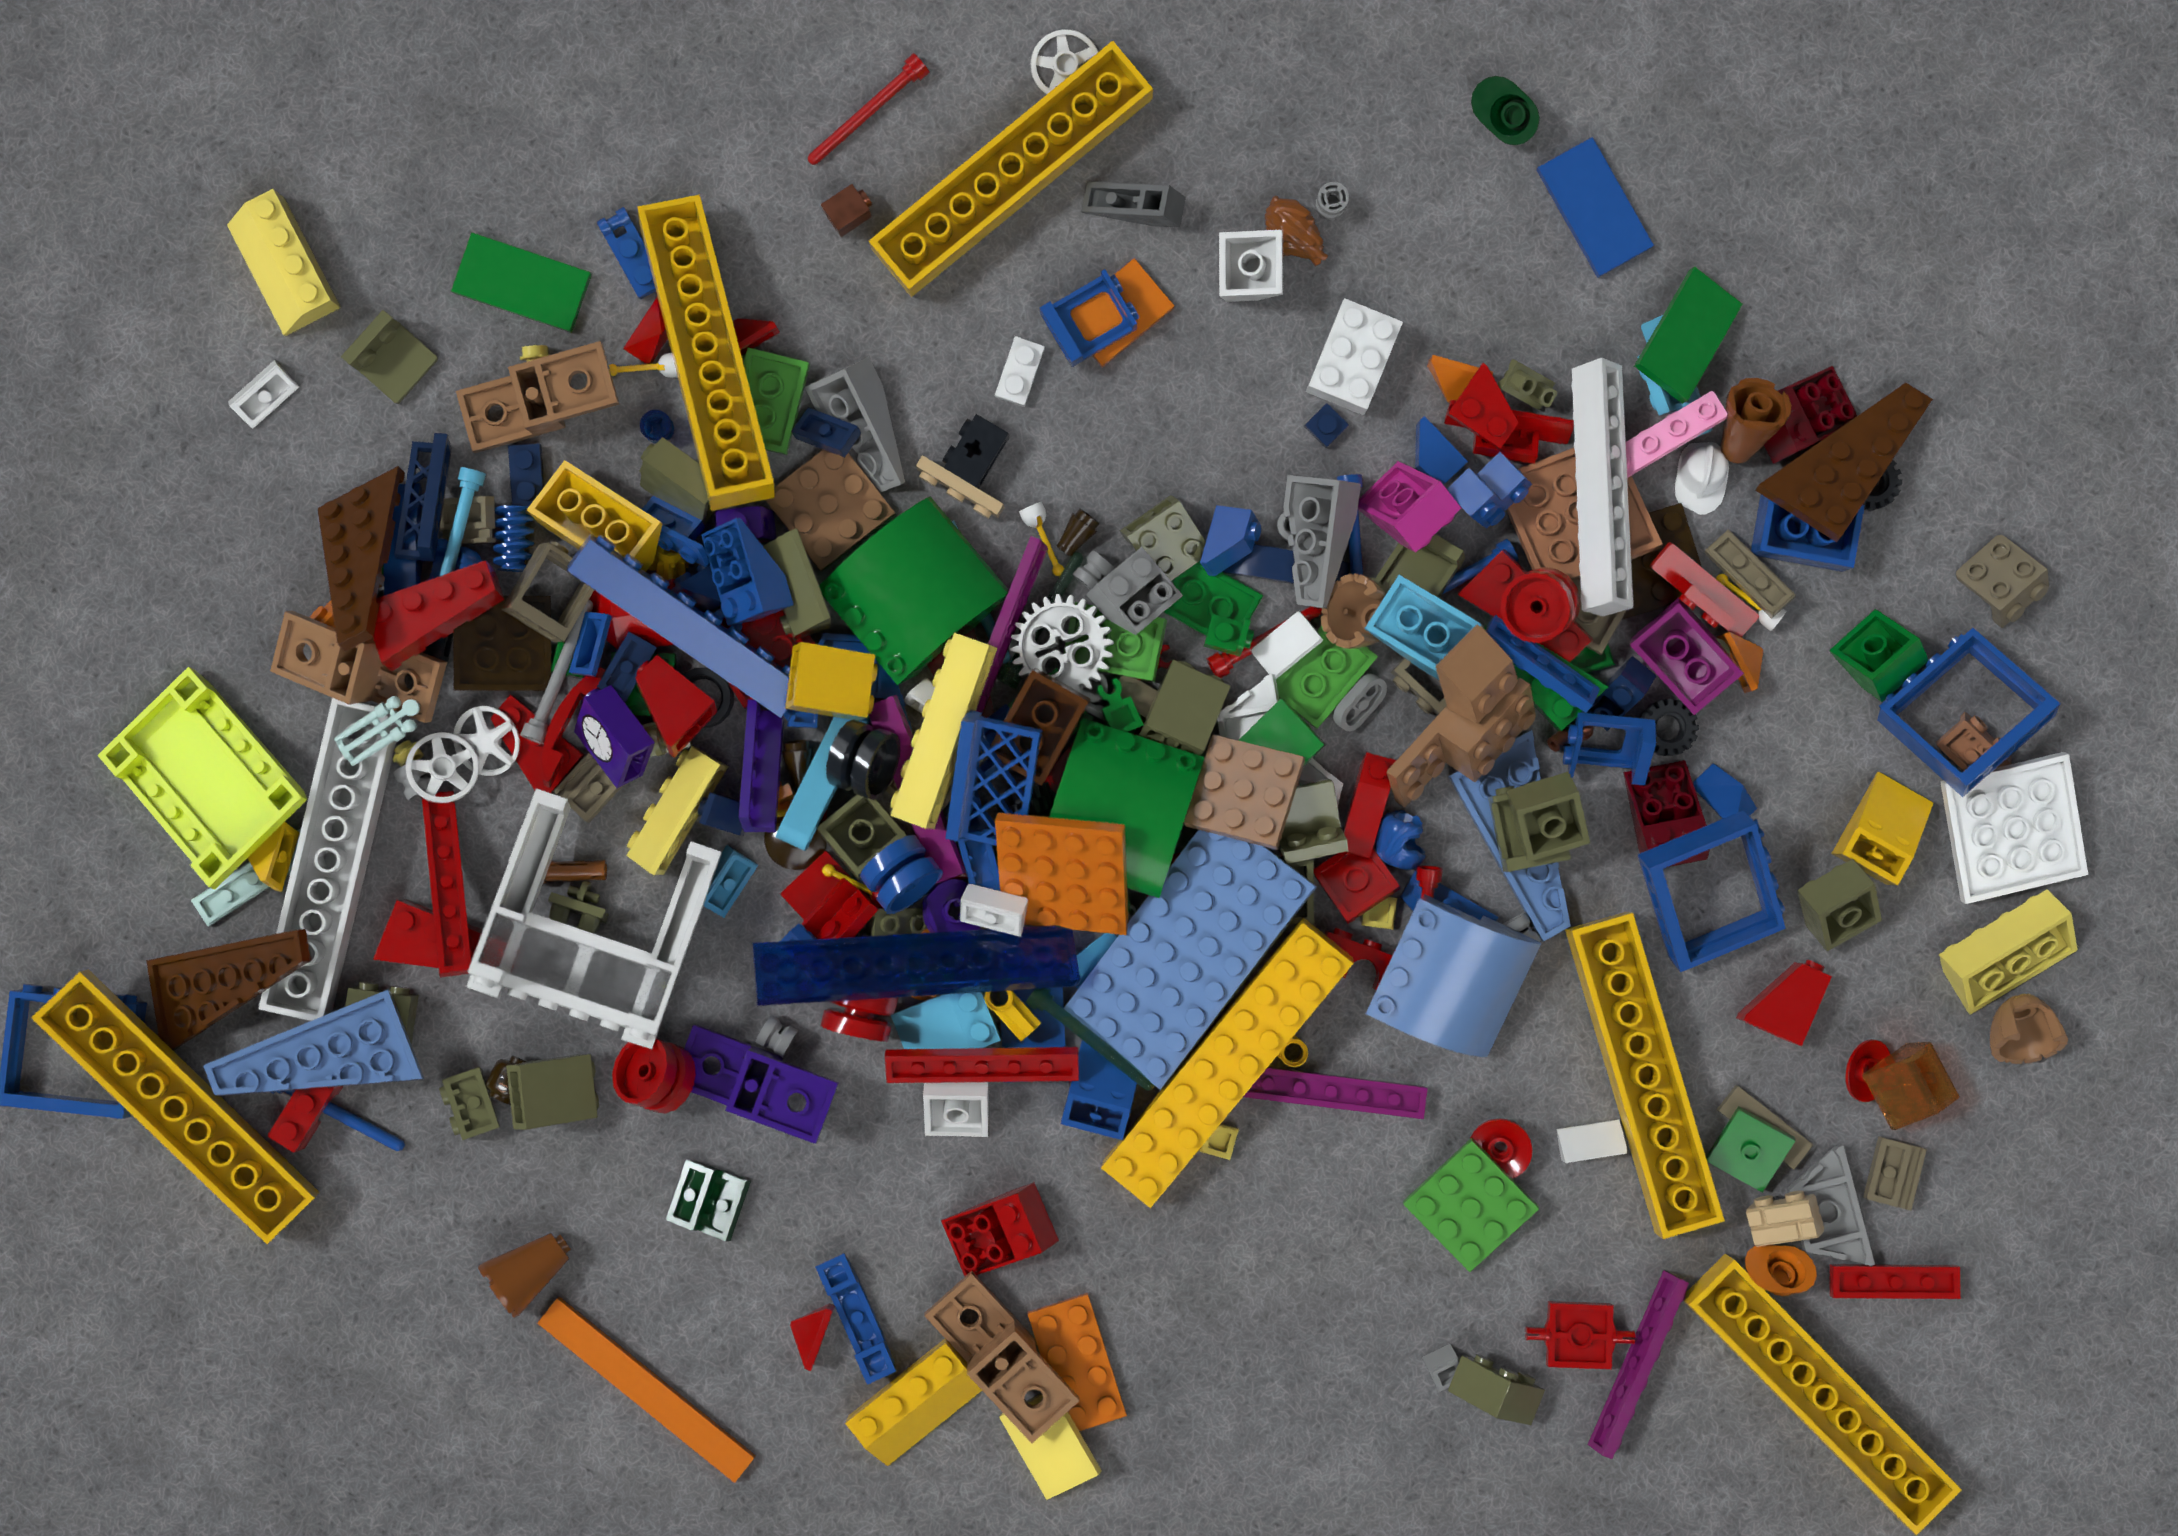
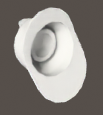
M1717 443L1689 444L1682 451L1678 463L1675 482L1677 501L1700 515L1714 511L1722 503L1725 495L1729 462Z

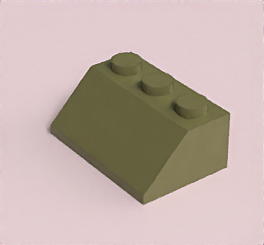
M797 528L765 544L763 547L786 576L794 604L783 609L784 616L779 617L785 634L791 633L794 641L829 629L831 618Z

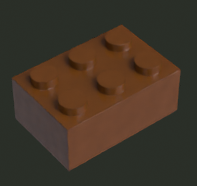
M1037 668L1031 671L1003 722L1042 730L1034 782L1042 786L1090 703L1091 698ZM998 732L990 747L1003 740ZM1018 735L1012 739L1022 754L1031 749V737ZM1006 744L994 751L1004 765L1016 758ZM1030 755L1025 758V759L1028 761V763H1029ZM1020 762L1011 767V769L1027 777V772Z

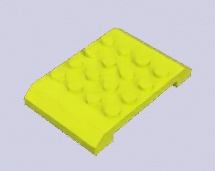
M190 667L184 670L98 754V757L114 776L122 779L192 861L190 866L205 884L212 889H216L308 800L304 790L218 691L202 675Z

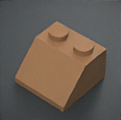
M1476 625L1435 666L1448 710L1477 724L1518 683L1513 660L1479 625Z

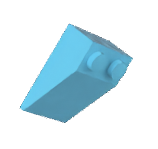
M1398 575L1366 625L1365 630L1418 668L1439 680L1435 666L1476 625L1482 626V624L1401 575Z
M979 979L892 1014L891 1018L903 1048H984L1001 1041L1002 1037L991 1009L985 1003V994Z

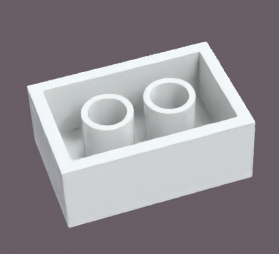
M1344 298L1306 392L1364 415L1369 407L1403 322Z

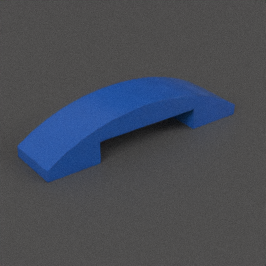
M841 1254L816 1266L815 1268L826 1293L831 1297L856 1353L854 1356L867 1385L896 1372L897 1369L882 1329L846 1254Z

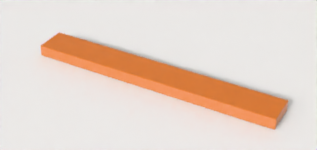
M558 1297L537 1322L538 1325L732 1482L735 1483L755 1458V1454L562 1298Z

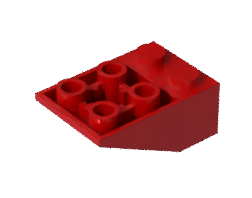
M1034 1182L1010 1190L941 1220L964 1276L971 1271L979 1275L1043 1253L1059 1241Z

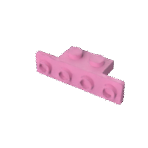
M1710 391L1626 442L1627 478L1726 420L1727 412L1716 394Z

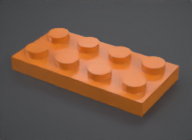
M1088 1293L1029 1311L1027 1314L1040 1355L1079 1396L1080 1401L1068 1411L1078 1430L1082 1431L1127 1416Z

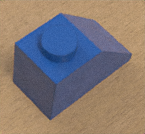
M1424 416L1416 424L1415 469L1441 481L1444 485L1468 461Z
M1216 505L1200 561L1209 576L1218 575L1252 552L1254 543L1259 540L1261 534V524L1252 510Z

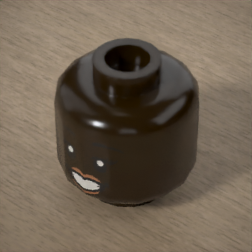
M513 1055L510 1060H497L486 1082L487 1088L491 1090L489 1095L511 1105L506 1065L524 1063L526 1061Z

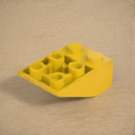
M1877 772L1831 854L1845 862L1854 859L1866 874L1885 885H1899L1914 858L1933 802L1888 776Z

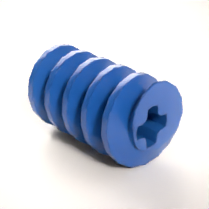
M498 506L494 508L495 514L503 518L496 519L495 526L503 530L495 532L494 538L503 543L493 546V550L502 554V556L495 557L493 564L502 567L497 569L499 571L523 572L527 565L525 560L531 559L533 555L526 552L525 548L534 546L533 541L525 539L526 535L534 533V529L527 527L526 523L535 519L531 515L526 514L527 506Z

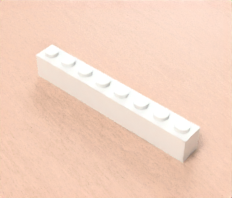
M1599 358L1572 368L1571 388L1574 411L1576 507L1578 511L1579 570L1581 578L1580 599L1583 611L1606 616L1633 608L1622 365Z

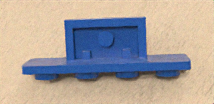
M652 496L642 510L663 524L658 546L666 551L671 549L679 553L684 560L691 564L696 562L706 567L709 564V559L704 547L694 541L705 528L702 520Z

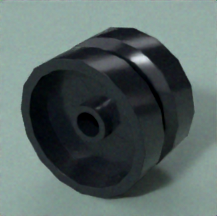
M855 719L848 721L839 730L829 751L826 765V777L829 784L846 791L853 789L855 794L871 800L880 798L889 787L898 767L900 758V740L898 735L880 728L874 730L873 726Z

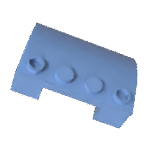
M1424 894L1422 898H1419L1366 1014L1439 1047L1466 1055L1487 1057L1541 946V942L1484 915L1481 920L1476 919Z

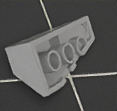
M869 357L805 387L817 411L858 426L861 435L852 446L858 454L857 464L880 492L905 482L884 388Z
M1287 475L1283 507L1285 517L1289 518L1291 535H1288L1289 546L1293 547L1295 563L1292 566L1297 605L1327 608L1357 516L1360 483Z

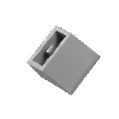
M1143 547L1139 548L1105 576L1086 594L1106 619L1135 635L1183 596Z

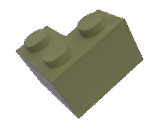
M1476 1354L1475 1358L1461 1356L1448 1392L1495 1418L1526 1425L1532 1424L1545 1389L1534 1384L1536 1381L1534 1377L1520 1371L1515 1373L1503 1367L1498 1370L1492 1367L1494 1361L1479 1354Z

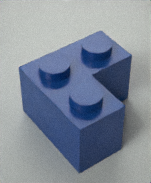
M1499 452L1477 474L1468 468L1447 490L1470 517L1487 529L1490 525L1498 524L1506 514L1504 511L1513 503H1519L1527 496L1528 488L1532 483L1505 455Z

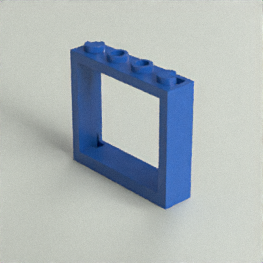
M1974 628L1969 630L1964 636L1962 634L1958 637L1955 636L1948 644L1949 649L1942 655L1939 653L1933 655L1925 664L1926 669L1919 675L1916 673L1910 675L1902 684L1903 689L1896 695L1890 693L1886 696V700L1879 705L1880 711L1877 719L1962 797L1969 793L2053 719L2060 706V703ZM1970 653L2034 710L1961 773L1906 724L1898 714Z
M1744 810L1637 855L1668 957L1680 972L1786 929L1782 916L1785 907L1782 901L1777 898L1775 891L1779 889V885L1768 866L1772 860L1767 848L1762 845L1761 841L1764 832L1760 829L1758 820H1753ZM1741 836L1762 910L1684 942L1663 868Z
M23 984V989L10 991L0 1068V1106L120 1119L133 1116L118 1101L19 1091L30 1001L47 1003L62 988H54L52 993L43 992V986ZM117 994V997L145 1023L147 1003L137 1002V996Z

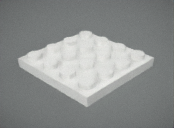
M2060 752L1998 767L1964 797L1960 796L1945 781H1940L1960 900L1964 904L2088 875L2068 753Z

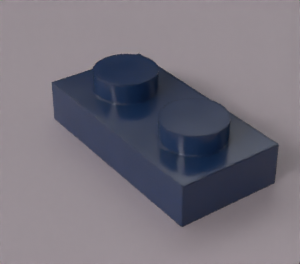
M807 408L791 431L795 439L844 458L861 435L857 425L811 408Z
M539 443L508 446L512 505L529 507L544 488L542 446Z
M628 632L597 687L603 689L611 685L624 703H626L637 685L635 677L637 676L638 669L644 662L652 659L657 647Z

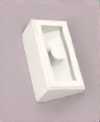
M274 360L228 401L229 406L253 429L294 393L299 386L279 363Z
M1298 611L1253 647L1251 652L1268 674H1275L1277 679L1320 644L1323 639L1306 617Z
M968 884L961 897L960 921L1021 937L1028 899Z
M1619 1119L1556 1129L1561 1161L1565 1163L1628 1153Z

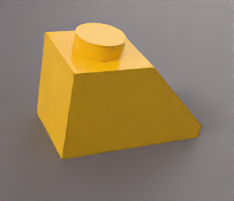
M286 822L248 857L260 881L275 891L282 892L300 832Z

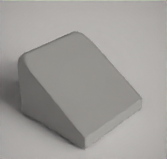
M1451 1344L1422 1357L1438 1392L1449 1388L1459 1364V1359Z

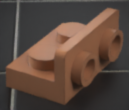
M1964 712L1960 716V721L1937 740L1936 745L1965 771L2001 738L1997 737L1994 739L1986 731L1988 727L1982 719L1976 715L1971 717L1967 712ZM2009 756L1998 767L2010 765L2011 756Z

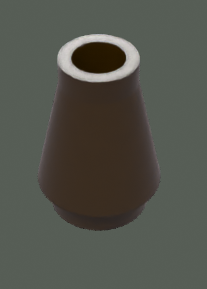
M1079 508L1076 514L1072 513L1056 546L1071 557L1076 550L1098 532L1096 528L1100 523Z
M809 740L784 742V750L781 752L791 777L792 787L800 786L812 762L813 747L809 746Z

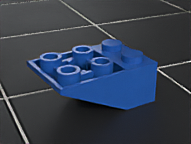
M735 518L701 534L703 547L712 570V579L717 587L721 601V610L728 626L759 620L794 605L784 572L741 518Z
M1084 1029L1078 1053L1079 1081H1071L1061 1124L1123 1140L1139 1072Z

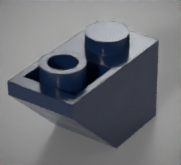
M710 563L706 567L702 565L697 566L696 570L698 573L693 576L688 571L673 580L675 587L671 590L676 594L682 591L696 601L694 606L698 609L712 611L721 605L717 587L712 579Z
M1632 656L1605 684L1608 688L1595 699L1593 706L1586 713L1623 717L1646 695L1656 675ZM1603 727L1606 731L1610 729L1608 727Z
M711 792L708 798H702L697 815L701 816L699 823L739 836H744L745 834L739 820L740 801Z

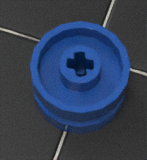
M908 835L888 845L876 854L861 871L860 878L871 892H879L877 901L887 914L898 913L916 903L935 887L943 875V871L932 857L924 858L926 849L915 835Z

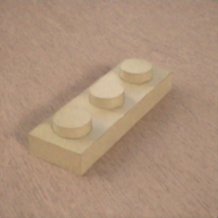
M923 455L916 464L917 470L921 472L919 477L932 486H936L937 482L948 488L946 494L961 503L964 499H967L975 504L974 511L988 519L991 515L999 518L1005 508L1004 504Z

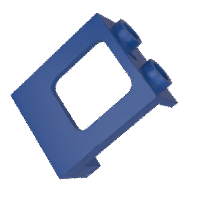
M1105 269L1101 271L1100 277L1054 304L1050 301L1039 307L1041 317L1071 367L1076 366L1137 330L1136 320L1139 319V315L1131 302H1124L1120 295L1123 291L1120 282L1115 275L1109 276ZM1105 292L1110 296L1122 316V323L1094 340L1087 341L1082 336L1070 313L1077 306Z
M1578 712L1575 725L1569 726L1568 744L1571 745L1564 747L1563 765H1568V772L1571 778L1574 776L1577 763L1632 769V784L1645 785L1656 746L1655 720ZM1598 726L1624 729L1626 733L1622 748L1619 750L1581 747L1583 727Z

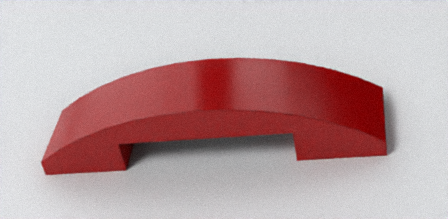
M598 668L596 677H584L567 694L555 712L543 745L542 777L544 786L551 787L564 762L563 754L556 751V748L577 706L590 691L594 689L600 690L597 685L606 672L605 669Z

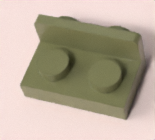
M480 1067L442 1080L444 1086L439 1087V1091L444 1105H451L454 1116L450 1117L449 1120L455 1136L460 1134L462 1140L500 1127Z

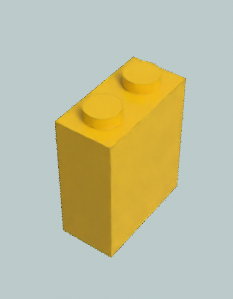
M805 642L794 645L785 709L858 721L868 718V714L872 712L874 705V696L870 695L871 685L875 682L878 673V666L874 664L875 655Z

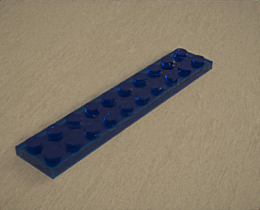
M1059 925L1023 927L1021 937L987 929L753 943L757 1006L1079 986L1080 983L1073 930Z

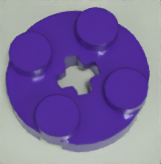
M951 879L941 882L932 888L923 899V919L930 933L934 935L935 939L940 942L961 943L968 941L981 930V926L961 922L960 913L958 914V920H955L953 916L948 914L950 903H953L955 907L960 906L961 908V897L968 883L962 882L963 880Z

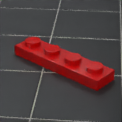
M1830 1264V1297L1960 1299V1267L1957 1265L1869 1266L1865 1264Z

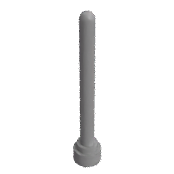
M588 600L567 636L534 719L530 718L529 723L524 724L520 736L544 745L548 728L546 722L572 661L585 612H592L593 602L591 600Z

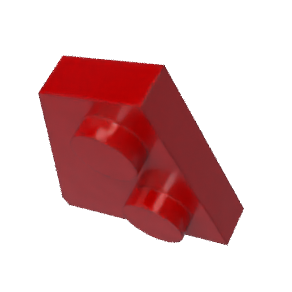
M1484 363L1480 365L1447 413L1449 417L1497 450L1502 448L1519 423L1488 366Z

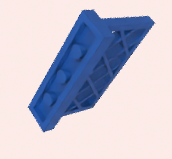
M969 710L961 721L945 839L958 842L961 837L997 846L995 822L986 811L996 803H998L1004 813L1029 816L1042 730L982 717V712ZM984 727L995 729L1003 740L990 747L983 737ZM1018 735L1032 738L1031 749L1023 754L1012 741ZM1004 744L1009 747L1016 757L1005 766L994 752ZM987 755L998 768L997 771L989 776H986L979 767V761ZM1030 755L1029 763H1028V761H1027L1025 758ZM1018 762L1027 772V778L1020 783H1017L1007 770ZM1002 773L1012 788L1000 795L990 780ZM978 776L981 781L976 784ZM982 785L987 788L994 798L984 806L975 797V790ZM1024 785H1025V792L1021 789V787H1023ZM1016 792L1023 805L1021 809L1013 813L1003 799ZM979 814L990 827L984 832L970 830L971 819Z

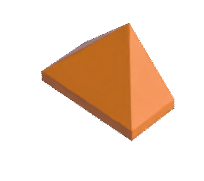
M1436 355L1431 356L1427 365L1449 403L1451 400L1458 399L1479 368Z
M1731 632L1717 636L1718 639L1723 640L1728 645L1731 658L1744 672L1738 678L1744 693L1758 689L1763 657L1762 647Z

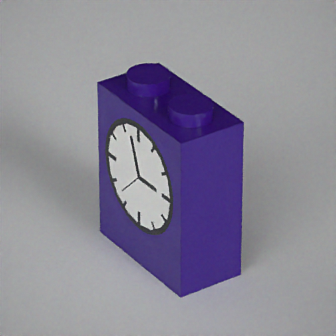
M611 685L601 690L594 689L585 695L574 729L575 734L616 788L643 776L655 742Z

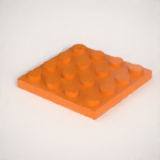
M1007 813L997 814L995 828L1000 891L1028 899L1024 925L1119 935L1127 934L1128 897L1124 824Z

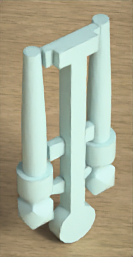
M391 696L386 703H380L374 707V711L334 738L337 747L351 766L356 765L390 743L399 741L405 737V733L413 732L417 728L415 721L409 719L402 724L401 718L406 715H417L420 711V704L414 699H408L403 703L402 709L396 713L393 709L398 708L402 703L398 696ZM390 713L391 717L380 722L379 717L383 718ZM371 722L374 724V728L348 745L343 741V739ZM393 723H396L398 726L390 731V734H388L385 729ZM379 733L381 735V740L354 758L350 751Z

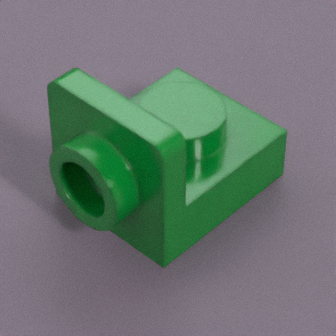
M1212 614L1203 647L1240 657L1243 648L1249 649L1253 639L1254 630L1249 629L1251 620L1245 618L1244 622Z

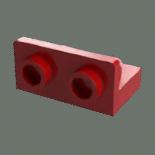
M842 878L802 922V926L809 930L827 951L837 957L879 909L862 891L846 878Z

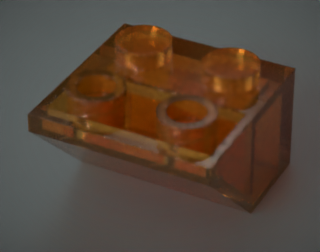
M1931 1042L1906 1043L1862 1074L1891 1130H1897L1936 1115L1960 1098Z

